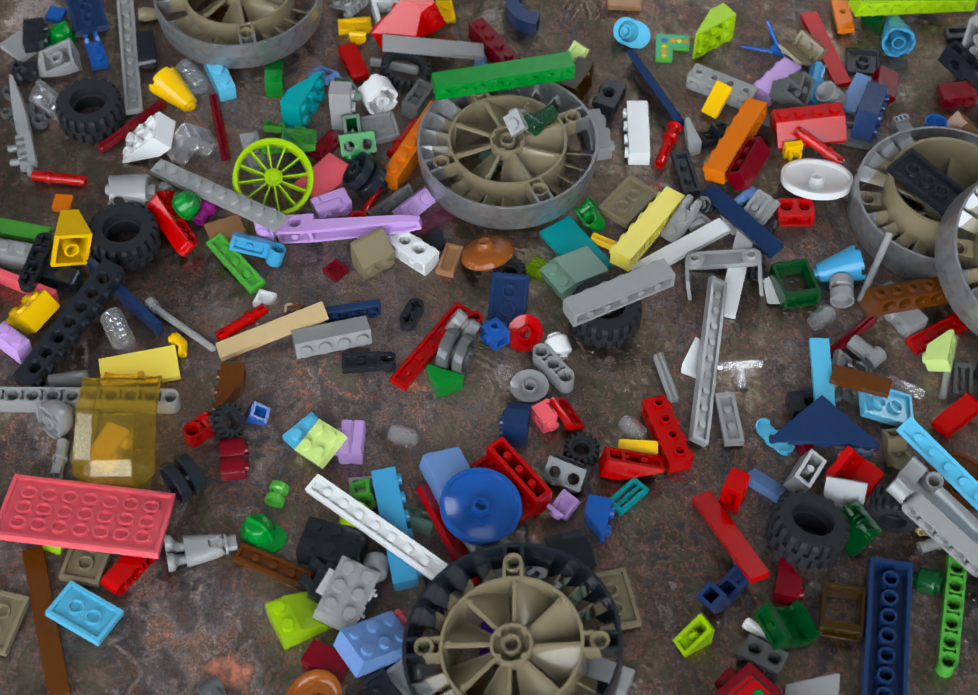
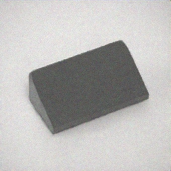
M87 370L48 375L49 387L91 388V381Z

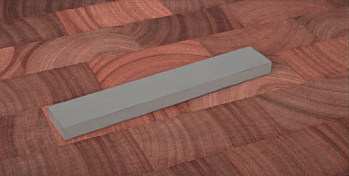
M382 35V51L472 60L484 59L483 43Z

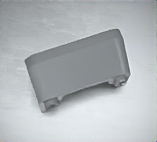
M752 247L694 251L688 254L685 258V282L688 300H692V270L758 266L760 296H764L761 251Z

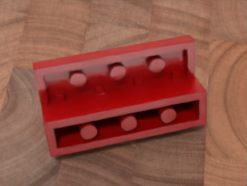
M503 436L487 445L486 455L470 465V468H488L506 476L515 485L522 501V514L519 525L531 517L536 519L547 509V504L551 503L553 491Z

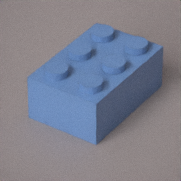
M391 610L340 629L333 646L354 676L358 678L402 659L405 628Z

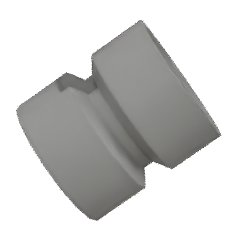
M825 81L816 89L815 96L822 104L841 102L842 107L845 106L847 96L833 82Z
M837 273L829 278L830 304L833 307L847 308L854 304V279L850 274Z
M459 308L447 322L445 328L447 330L448 328L460 330L462 336L465 333L475 335L481 324L473 318L468 319V315Z

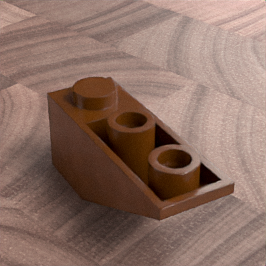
M221 362V369L217 370V381L219 383L214 389L216 402L212 403V410L226 403H235L243 393L247 376L245 363Z

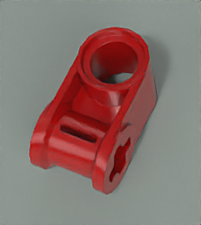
M204 411L183 427L184 440L188 447L196 448L216 433L210 430L213 427L212 425L209 426L208 423L212 422L209 419L211 415L209 411Z

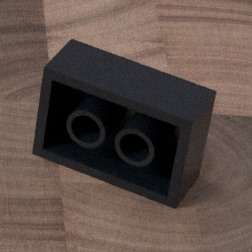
M309 516L296 549L297 562L309 565L312 557H315L324 565H326L327 561L338 565L342 555L362 564L370 543L369 536L356 527Z

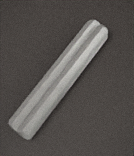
M371 57L369 65L380 68L382 58ZM392 61L389 65L392 71L417 75L419 72V66Z
M662 352L655 353L653 360L668 401L670 400L671 403L677 402L679 395L664 354Z

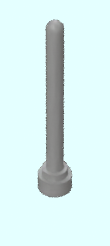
M149 297L143 305L150 312L156 313L209 351H216V345L162 309L156 299Z

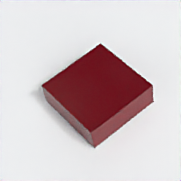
M336 258L322 269L323 274L335 283L349 273V268Z

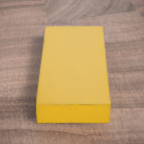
M371 16L337 19L339 35H347L349 30L371 33Z
M717 80L701 112L718 119L733 88Z

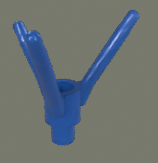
M766 20V24L770 31L769 35L774 43L770 49L741 45L743 49L775 54L782 59L787 57L780 52L781 49L777 46L779 42L769 20Z

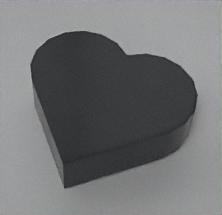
M441 229L431 230L423 239L425 243L434 246L438 251L443 250L445 247L444 233Z

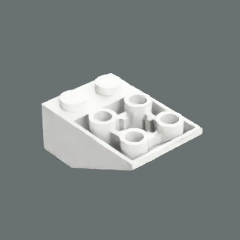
M159 111L153 116H149L147 121L139 124L133 132L127 134L122 162L129 163L160 157L171 148L176 121Z

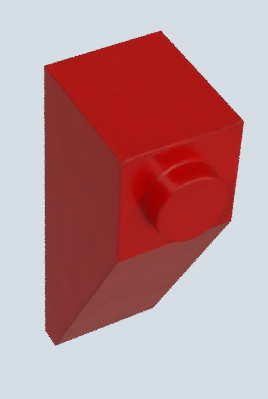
M605 446L598 462L600 477L614 480L659 474L665 471L663 456Z

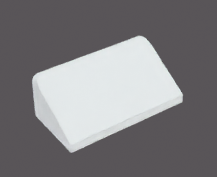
M695 337L681 367L682 374L696 378L700 339Z

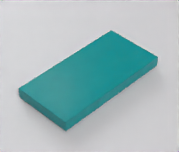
M570 216L540 231L541 238L558 257L588 246L608 269L613 265L610 263L609 258Z

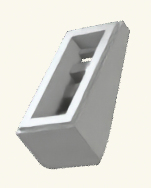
M686 117L683 129L686 150H689L690 156L700 154L702 141L690 118Z

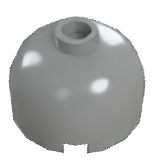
M52 399L41 403L35 408L39 423L43 421L46 426L43 429L51 438L55 440L62 438L73 427L74 411L69 404H65L58 399Z

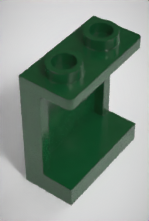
M800 599L795 600L790 606L777 608L773 606L771 601L765 602L753 614L773 650L809 646L820 635L818 628Z

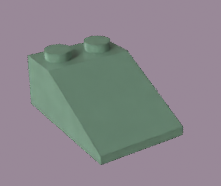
M588 246L556 257L540 268L543 280L562 301L569 295H572L580 284L583 285L584 281L588 279L593 280L594 277L598 276L602 278L610 272Z

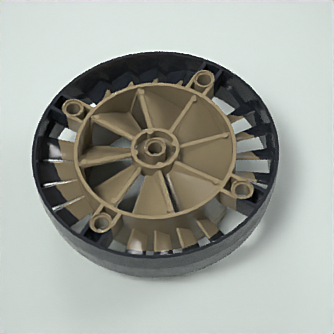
M525 542L502 543L484 547L460 557L444 568L430 581L415 602L406 623L402 644L404 675L411 695H434L449 687L451 688L440 695H466L465 691L495 663L499 667L483 695H512V671L516 670L520 695H582L585 688L597 695H616L624 660V638L619 614L613 598L600 578L589 567L568 553L553 547ZM526 566L549 569L545 581L526 577ZM503 568L502 577L495 579L493 570ZM565 574L571 577V579L561 592L554 586L560 576ZM478 577L481 583L477 587H475L471 580ZM584 585L591 593L574 606L569 598ZM455 590L463 596L460 600L452 594ZM601 602L607 611L582 623L579 614ZM438 607L448 612V616L437 612ZM509 609H512V623H510ZM485 621L495 631L493 634H490L477 626ZM611 623L615 627V630L587 631ZM426 628L441 632L440 636L422 637ZM600 641L606 642L602 647L596 646ZM517 645L514 650H508L509 646ZM490 647V653L457 664V658H459L462 648ZM424 648H430L428 652L421 653ZM617 658L609 683L588 677L589 659ZM531 662H533L536 666H538L541 670H543L547 675H549L553 680H555V681H556L559 685H561L562 687L559 688V687H558L555 683H553L547 676H545L538 668H536ZM441 664L443 672L418 679L417 665Z

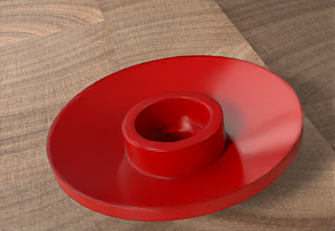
M520 315L514 318L508 326L510 331L509 344L519 352L533 350V347L542 340V324L532 315ZM527 332H530L529 336L526 338L525 334Z

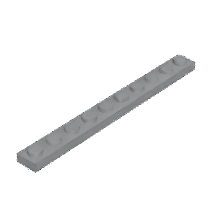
M116 0L126 115L140 114L143 112V100L136 43L134 0Z
M160 159L150 170L152 176L185 191L196 192L198 197L274 232H277L287 221L285 214L163 159Z
M713 275L708 278L688 436V440L702 447L709 445L728 284Z

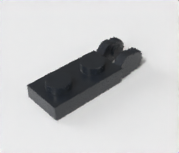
M390 351L342 353V372L346 374L381 370L385 372L393 371L396 369V363L393 362L396 354Z

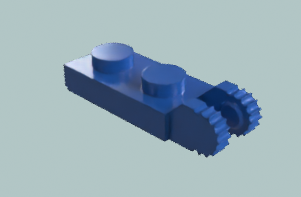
M97 31L93 32V37L96 41L89 43L88 35L83 34L92 70L97 71L109 68V62Z

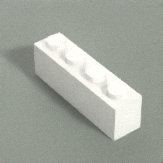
M627 101L626 108H623V118H626V121H623V131L627 133L624 134V144H627V147L624 148V158H628V165H649L648 101Z

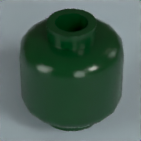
M921 566L918 572H913L912 584H915L917 592L935 596L943 589L945 577L942 576L939 569Z

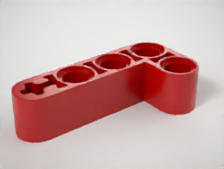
M159 190L148 201L146 207L155 215L159 227L176 252L186 257L198 244V239L186 221L175 212L172 206V198L175 191Z

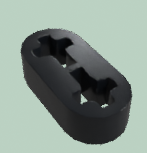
M410 299L402 311L399 323L404 331L413 330L422 317L424 302L421 299Z

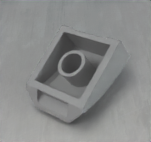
M70 38L38 53L37 64L40 77H58L83 70L80 53Z

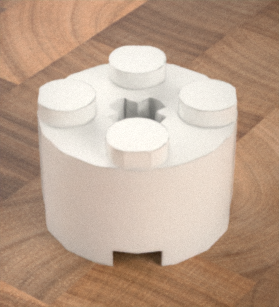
M372 74L358 88L361 94V101L370 114L391 111L397 104L398 93L390 80L385 76Z

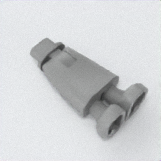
M169 534L164 535L169 572H174L178 566L186 563L187 567H191L228 555L229 551L238 550L235 535L226 536V534H223V538L222 534L183 536V542L174 541ZM185 552V554L176 555V553Z

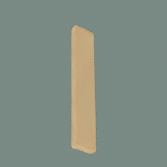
M321 301L215 344L221 361H225L291 334V330L316 325L328 320L329 317Z

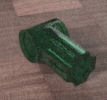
M551 104L535 114L527 113L524 118L529 128L526 130L533 136H538L546 125L558 118L556 108Z

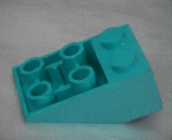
M322 71L289 88L280 100L282 121L286 123V126L295 128V126L305 127V125L309 124L313 113H316L318 105L321 101H324L326 96Z

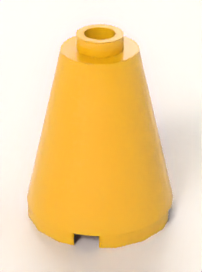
M171 65L172 68L164 67L154 76L153 80L155 82L153 85H149V90L184 112L193 111L196 108L197 99L181 74L173 65Z

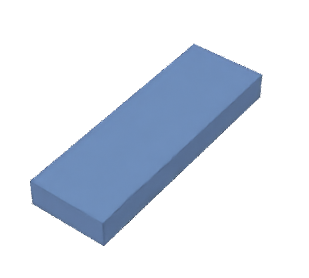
M856 72L845 93L847 96V102L843 107L845 113L855 115L867 83L871 81V77Z

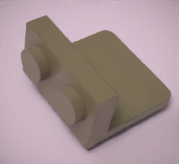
M802 29L793 43L779 42L777 45L781 49L780 52L789 56L798 65L807 67L816 61L820 62L828 50L806 30Z

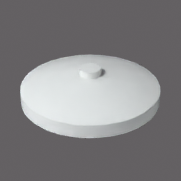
M803 158L785 164L781 170L780 181L784 188L800 197L813 200H834L850 193L853 176L849 170L835 162L817 158Z

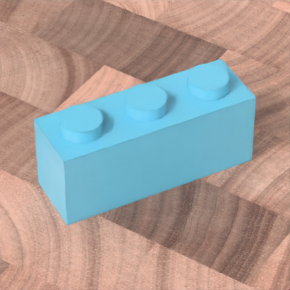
M204 64V69L216 94H218L220 103L237 98L235 84L228 69L222 65Z

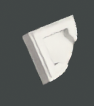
M259 289L253 301V307H257L261 303L269 306L277 299V293Z

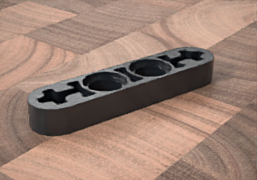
M39 233L33 242L18 279L19 287L23 292H32L38 285L53 248L54 242L50 233ZM37 253L44 254L41 257H34ZM31 267H38L36 271H29Z

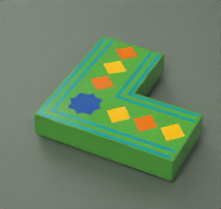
M656 34L655 62L672 63L673 51L689 52L690 35Z

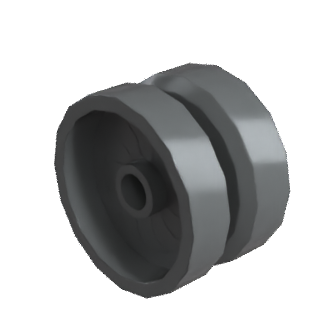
M448 328L438 348L436 367L445 370L451 368L452 372L465 375L476 351L477 337L469 333H465L462 336L460 330Z

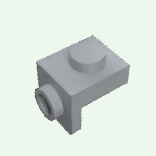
M513 108L503 117L511 137H516L529 128L523 116L527 113L525 109Z

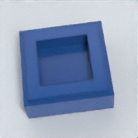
M50 6L45 16V21L61 23L67 14L66 8Z

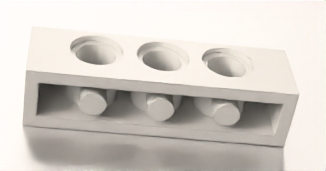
M410 232L387 235L395 252V257L422 275L426 276L438 265L439 251L434 246L425 243L420 237H416Z

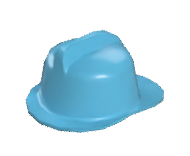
M622 17L616 21L613 27L615 39L628 47L640 49L645 47L650 41V30L648 27L632 18Z

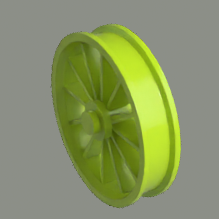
M279 138L261 139L247 146L237 158L232 175L233 190L241 195L243 193L240 185L265 182L247 197L252 198L267 186L268 190L262 204L264 205L269 190L273 189L276 210L285 215H294L305 205L312 191L314 180L313 169L305 153L295 144ZM266 147L270 169L263 165L254 154V151ZM269 147L283 149L276 168H272ZM285 150L295 155L297 159L280 171L278 167ZM248 155H251L265 173L244 166L242 163ZM298 161L302 163L306 172L282 176L285 171ZM239 169L263 178L239 181ZM307 177L306 190L282 180ZM281 185L301 192L304 195L295 204ZM276 187L290 202L291 208L280 211Z

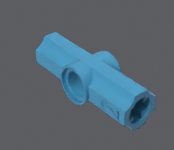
M819 61L811 63L809 75L815 79L808 106L817 104L818 100L815 92L817 87L824 81L823 76L826 66Z

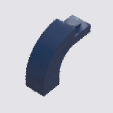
M505 0V16L509 24L519 32L536 36L540 26V13L523 8L521 6L522 0Z
M736 564L718 583L714 584L709 581L696 595V598L712 613L717 614L729 607L742 595L749 581Z

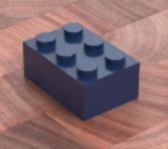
M868 81L857 110L850 138L871 143L872 138L877 137L890 94L887 93L889 86Z

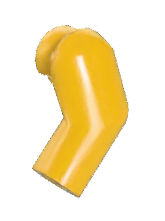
M176 332L169 335L168 342L178 346V357H187V340Z

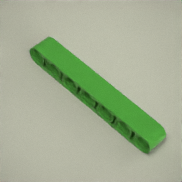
M946 553L945 581L942 589L934 666L935 672L943 678L950 677L959 662L967 570L948 553ZM945 643L950 644L952 647L946 646ZM943 662L948 663V664L950 665V667H949V666H945V665L943 664Z

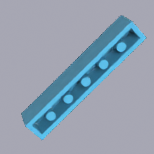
M395 466L371 471L379 516L414 540L412 528L408 529L406 523L410 522L408 509L404 510L403 504L406 503L404 491L400 492L399 485H403L401 474L396 473ZM386 549L394 590L400 591L418 587V579L422 578L421 573Z

